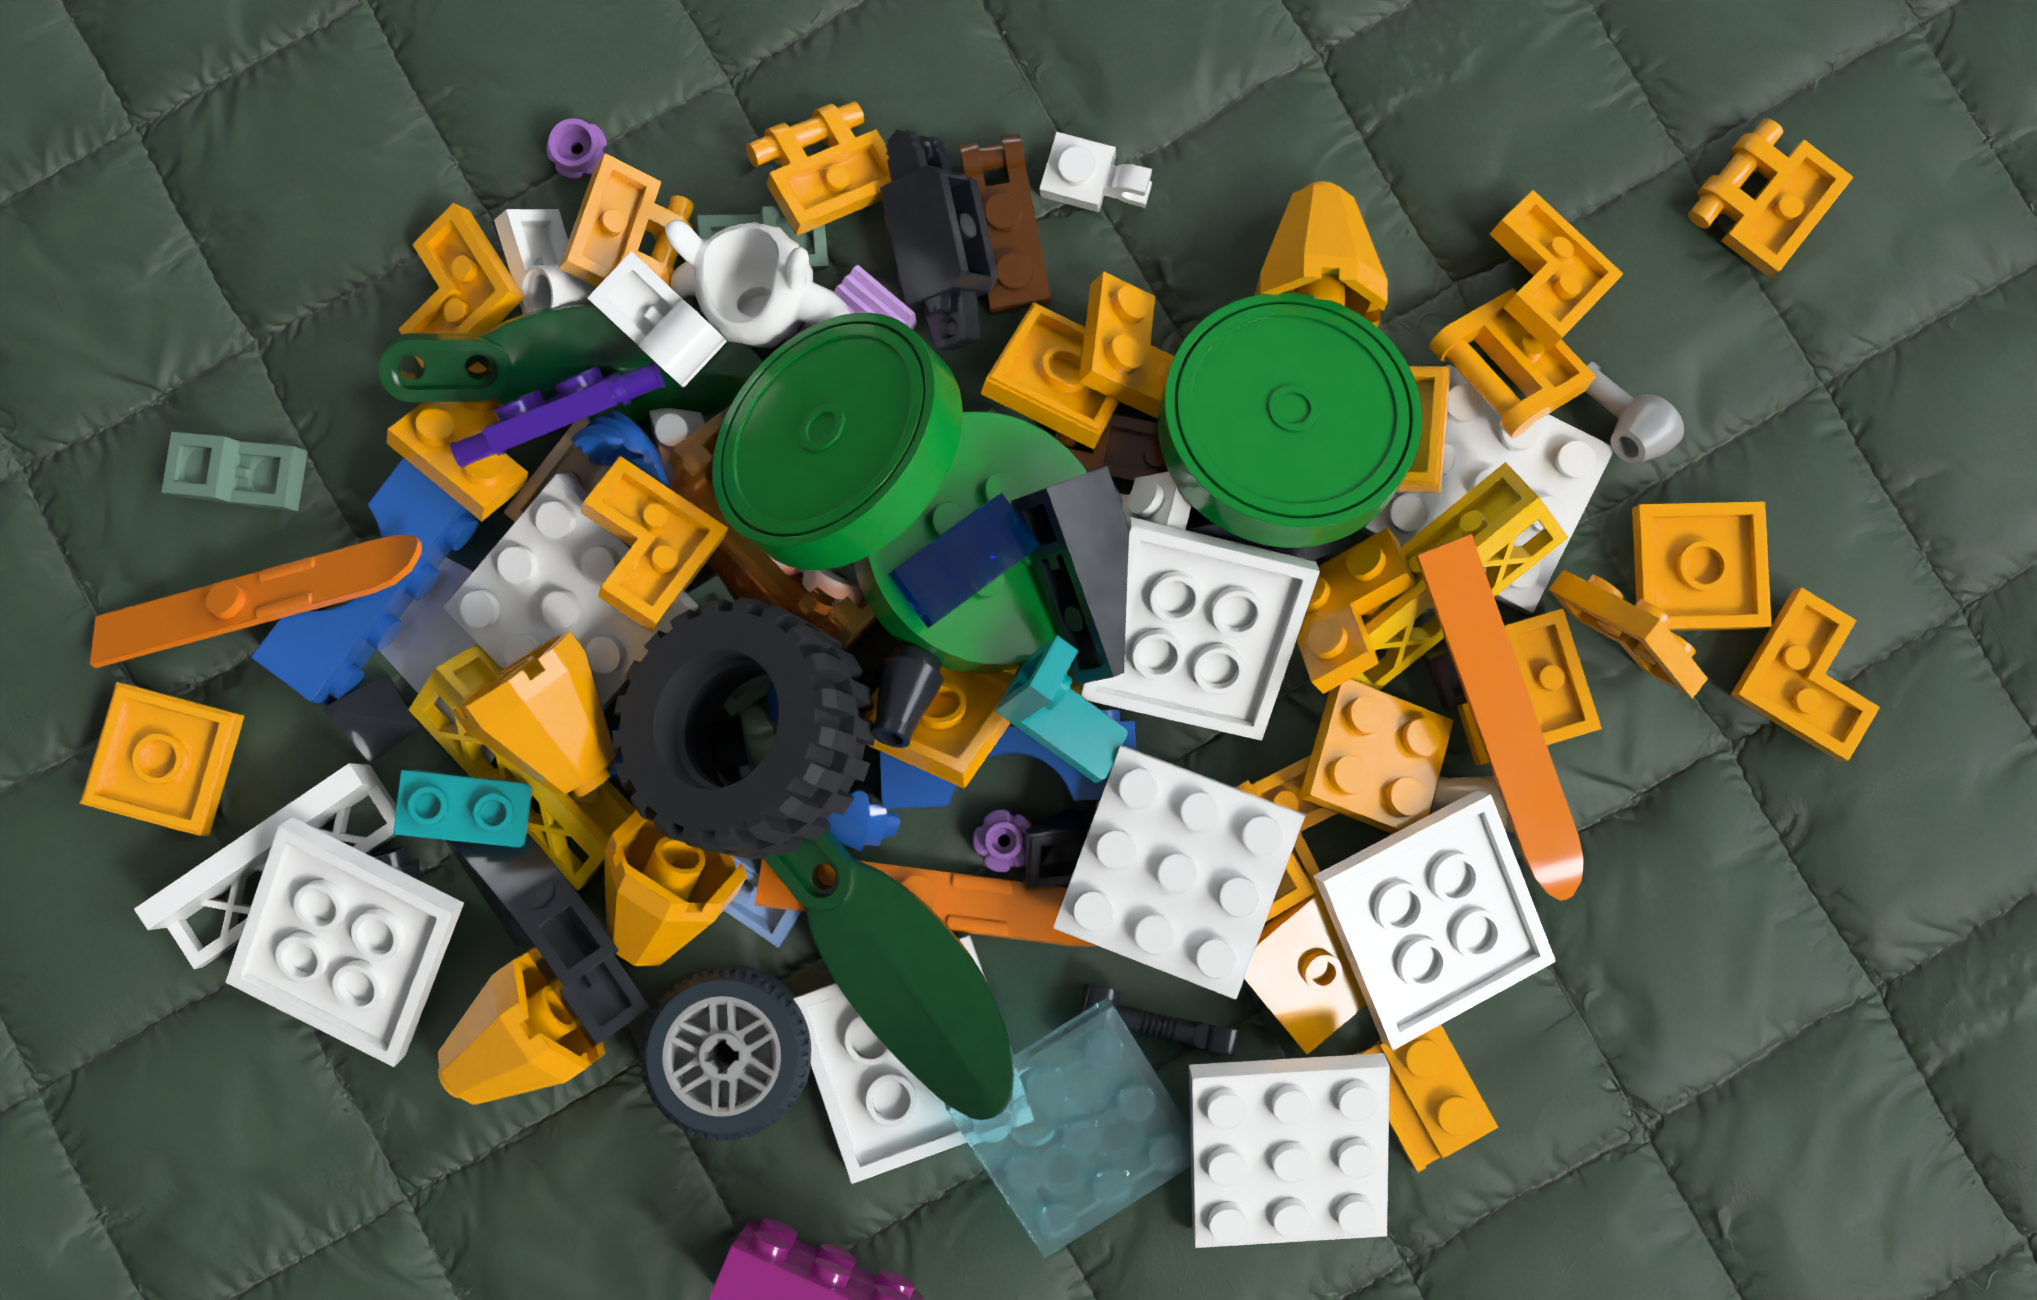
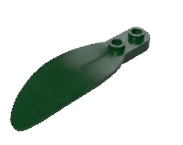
M593 303L565 305L530 312L506 320L482 333H407L398 335L389 340L382 348L378 361V375L384 389L396 399L405 402H480L492 400L503 405L536 390L540 391L543 400L558 395L554 385L563 382L562 380L596 366H598L602 377L616 371L621 376L654 362V360ZM727 341L685 387L680 385L658 365L665 381V387H660L631 399V403L623 405L621 401L616 406L598 412L588 418L593 421L599 416L605 417L615 410L627 416L635 423H650L649 411L661 408L701 412L702 416L728 411L743 385L762 364L763 359L749 345ZM412 355L419 357L424 362V367L417 373H408L400 367L399 363L404 357ZM481 355L489 360L490 365L485 371L475 373L470 371L465 363L471 356Z
M830 829L815 841L800 837L802 845L798 850L782 856L769 853L764 860L793 896L805 906L811 934L829 972L846 999L877 1038L932 1093L956 1111L981 1121L1001 1115L1012 1098L1014 1087V1063L1011 1043L998 1005L981 970L961 941L943 920L904 885L884 872L855 860ZM820 864H827L834 869L836 874L834 885L828 886L819 880L817 872Z

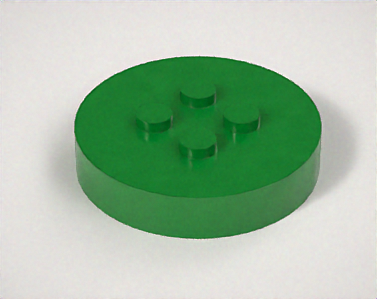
M1299 293L1261 294L1232 302L1206 317L1191 331L1178 349L1170 366L1158 413V436L1165 464L1175 484L1191 505L1211 522L1231 534L1259 544L1284 548L1312 547L1331 543L1347 537L1371 522L1393 498L1412 466L1418 451L1422 431V407L1415 379L1406 360L1391 340L1373 323L1351 309L1330 300L1314 299L1312 295Z
M868 312L840 315L817 323L798 333L776 349L753 372L737 394L725 416L715 445L712 468L713 489L721 513L738 533L768 556L781 564L796 569L827 570L842 567L859 561L883 548L904 532L926 509L940 489L952 466L958 449L963 420L961 394L952 371L914 330L898 319L884 314Z
M963 412L958 449L952 466L935 497L920 516L898 537L883 548L859 561L853 562L861 591L870 609L882 626L900 644L920 647L933 653L940 659L942 667L950 670L976 674L997 673L1018 668L1020 664L1028 661L1031 654L1057 635L1059 636L1011 500L1086 474L1087 471L1062 443L1031 423L1000 413Z

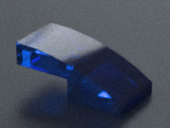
M1001 492L888 575L927 628H929L1041 545Z

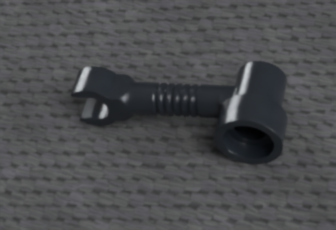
M1084 984L1077 1021L1070 1020L1065 1042L1066 1046L1115 1056L1119 1033L1122 1031L1136 1035L1140 1034L1141 1036H1152L1154 1039L1170 1040V1042L1235 1056L1240 1031L1178 1017L1161 1016L1160 1013L1143 1012L1142 1009L1119 1005L1121 991Z

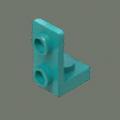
M1057 635L1031 654L1028 661L1020 664L995 712L1091 781L1098 783L1107 777L1120 746H1123L1127 738L1128 732L1115 720L1069 688L1072 678L1066 673L1078 650Z
M401 770L393 834L522 847L527 839L533 788L528 783L446 775L441 772L423 770Z

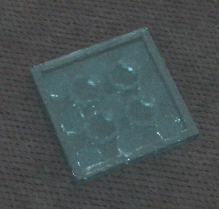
M1106 997L1013 1056L1014 1087L1012 1098L1001 1115L992 1119L976 1120L963 1115L944 1103L948 1114L1044 1258L1049 1257L1191 1167L1190 1126L1109 997Z

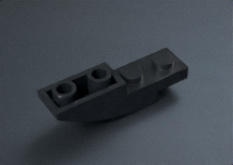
M528 833L526 843L522 847L445 841L515 945L517 946L521 943L592 1048L650 1008L615 957V954L619 951L576 890Z

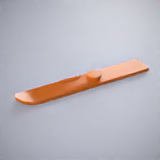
M409 534L379 538L98 615L95 618L90 665L94 668H99L374 594L397 584L413 570L422 552V541Z
M1468 534L1418 553L1415 557L1522 856L1532 877L1544 892L1560 901L1567 900L1574 895L1582 880L1584 859L1579 835L1473 536Z
M762 859L755 906L806 912L805 906L793 896L767 862ZM860 861L884 872L908 888L926 903L951 931L1063 946H1097L1053 928L1068 888L1049 886L1025 889L1023 882ZM820 864L817 872L819 880L825 885H834L836 880L834 869L827 864Z

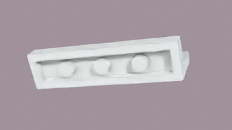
M349 763L134 908L147 930L168 928L193 969L203 968L239 943L247 920L245 919L237 925L239 913L249 914L251 908L250 905L241 904L247 877L256 871L264 870L278 826L293 817L343 843L344 841L356 843L353 848L369 855L397 836L393 834L397 805L371 765ZM369 795L387 824L368 837L347 834L346 829L351 807ZM336 818L333 831L321 829V827ZM230 890L228 901L216 899ZM205 906L226 910L221 936L206 947H203L186 919Z

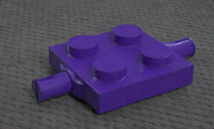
M654 361L647 366L621 376L616 371L602 377L598 366L568 377L562 380L563 382L554 385L558 393L554 397L543 400L540 391L536 390L506 402L503 406L493 410L497 421L486 426L475 435L450 443L453 456L460 468H464L466 465L495 454L501 456L509 448L616 406L621 401L623 405L630 404L631 399L666 386L657 363Z

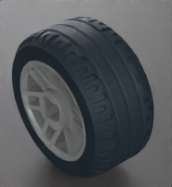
M725 965L698 972L682 980L662 996L646 1021L647 1023L640 1042L639 1058L641 1074L648 1094L655 1106L659 1108L660 1112L671 1123L697 1137L729 1141L743 1139L762 1132L787 1113L803 1092L812 1070V1048L808 1025L800 1007L794 1000L796 996L791 989L776 977L759 969L747 966ZM726 1040V1044L733 1051H739V1057L733 1063L729 1062V1058L723 1052H717L718 1045Z

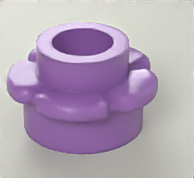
M570 118L559 122L552 129L546 146L547 156L550 161L556 163V170L561 175L571 179H578L584 173L592 175L596 162L604 155L603 148L606 147L607 141L602 130L595 124H588L581 119ZM575 145H582L583 151L580 154L572 152Z
M1001 809L990 812L984 817V824L981 827H977L974 831L973 847L975 852L983 856L984 865L993 871L1007 872L1012 866L1022 867L1024 865L1025 830L1032 827L1031 823L1023 815H1010L1008 810ZM1003 834L1010 837V844L1007 847H1002L998 843V838Z

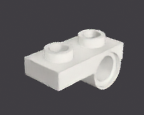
M506 209L494 220L510 274L525 296L520 302L523 315L547 308L592 303L588 297L597 287L559 269L568 243L559 209Z
M632 251L588 297L596 307L683 387L727 342L715 328Z

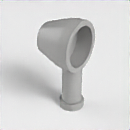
M1595 362L1587 365L1596 378L1585 392L1618 418L1611 436V446L1620 459L1630 464H1638L1666 454L1682 440L1684 435L1682 418L1668 401L1653 394H1642L1634 399L1600 371L1601 367Z
M661 408L649 411L654 444L661 454L660 459L665 471L685 466L709 451L707 433L701 412L674 408Z

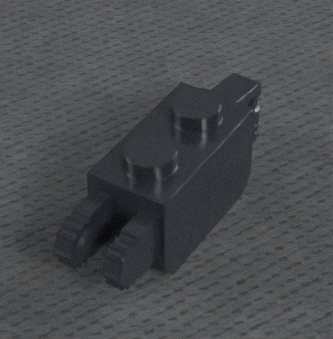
M895 129V133L887 139L888 144L885 146L887 148L886 155L889 156L887 163L892 182L880 187L885 209L884 221L891 236L898 268V284L904 295L906 306L923 309L937 349H960L981 339L977 298L992 292L998 278L978 182L965 173L951 171L948 154H945L946 147L943 146L944 142L940 141L939 137L931 135L930 137L918 136L914 131Z

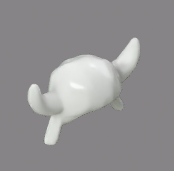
M682 220L670 221L665 226L666 237L670 244L686 260L685 263L673 272L671 289L691 307L693 305V297L695 296L700 305L701 312L706 316L709 324L729 342L743 343L760 348H772L794 336L803 322L815 325L833 317L851 314L846 303L835 292L813 282V270L809 264L807 250L790 239L780 227H772L757 222L738 224L727 227L717 232L710 239L704 240Z

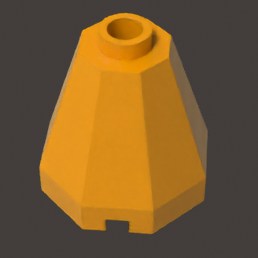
M1325 181L1311 183L1304 189L1292 193L1260 272L1254 296L1261 294L1279 295L1281 293L1312 295L1314 299L1330 300L1360 314L1378 328L1381 320V310L1384 311L1387 305L1388 280L1355 198L1340 186Z
M571 631L564 633L562 636L558 635L549 639L501 670V675L490 685L484 682L451 710L467 733L556 795H564L573 790L578 797H582L596 789L610 777L606 767L616 754L613 753V744L586 652Z
M635 810L612 833L604 851L606 932L619 950L616 954L634 966H660L712 924L737 896L747 877L743 863L736 868L733 855L729 856L688 846L685 842L670 839L655 830L653 821L642 818L637 810Z
M527 952L508 963L490 977L439 1049L438 1077L443 1088L451 1096L461 1098L472 1105H477L566 1083L605 1054L603 1041L595 1047H591Z

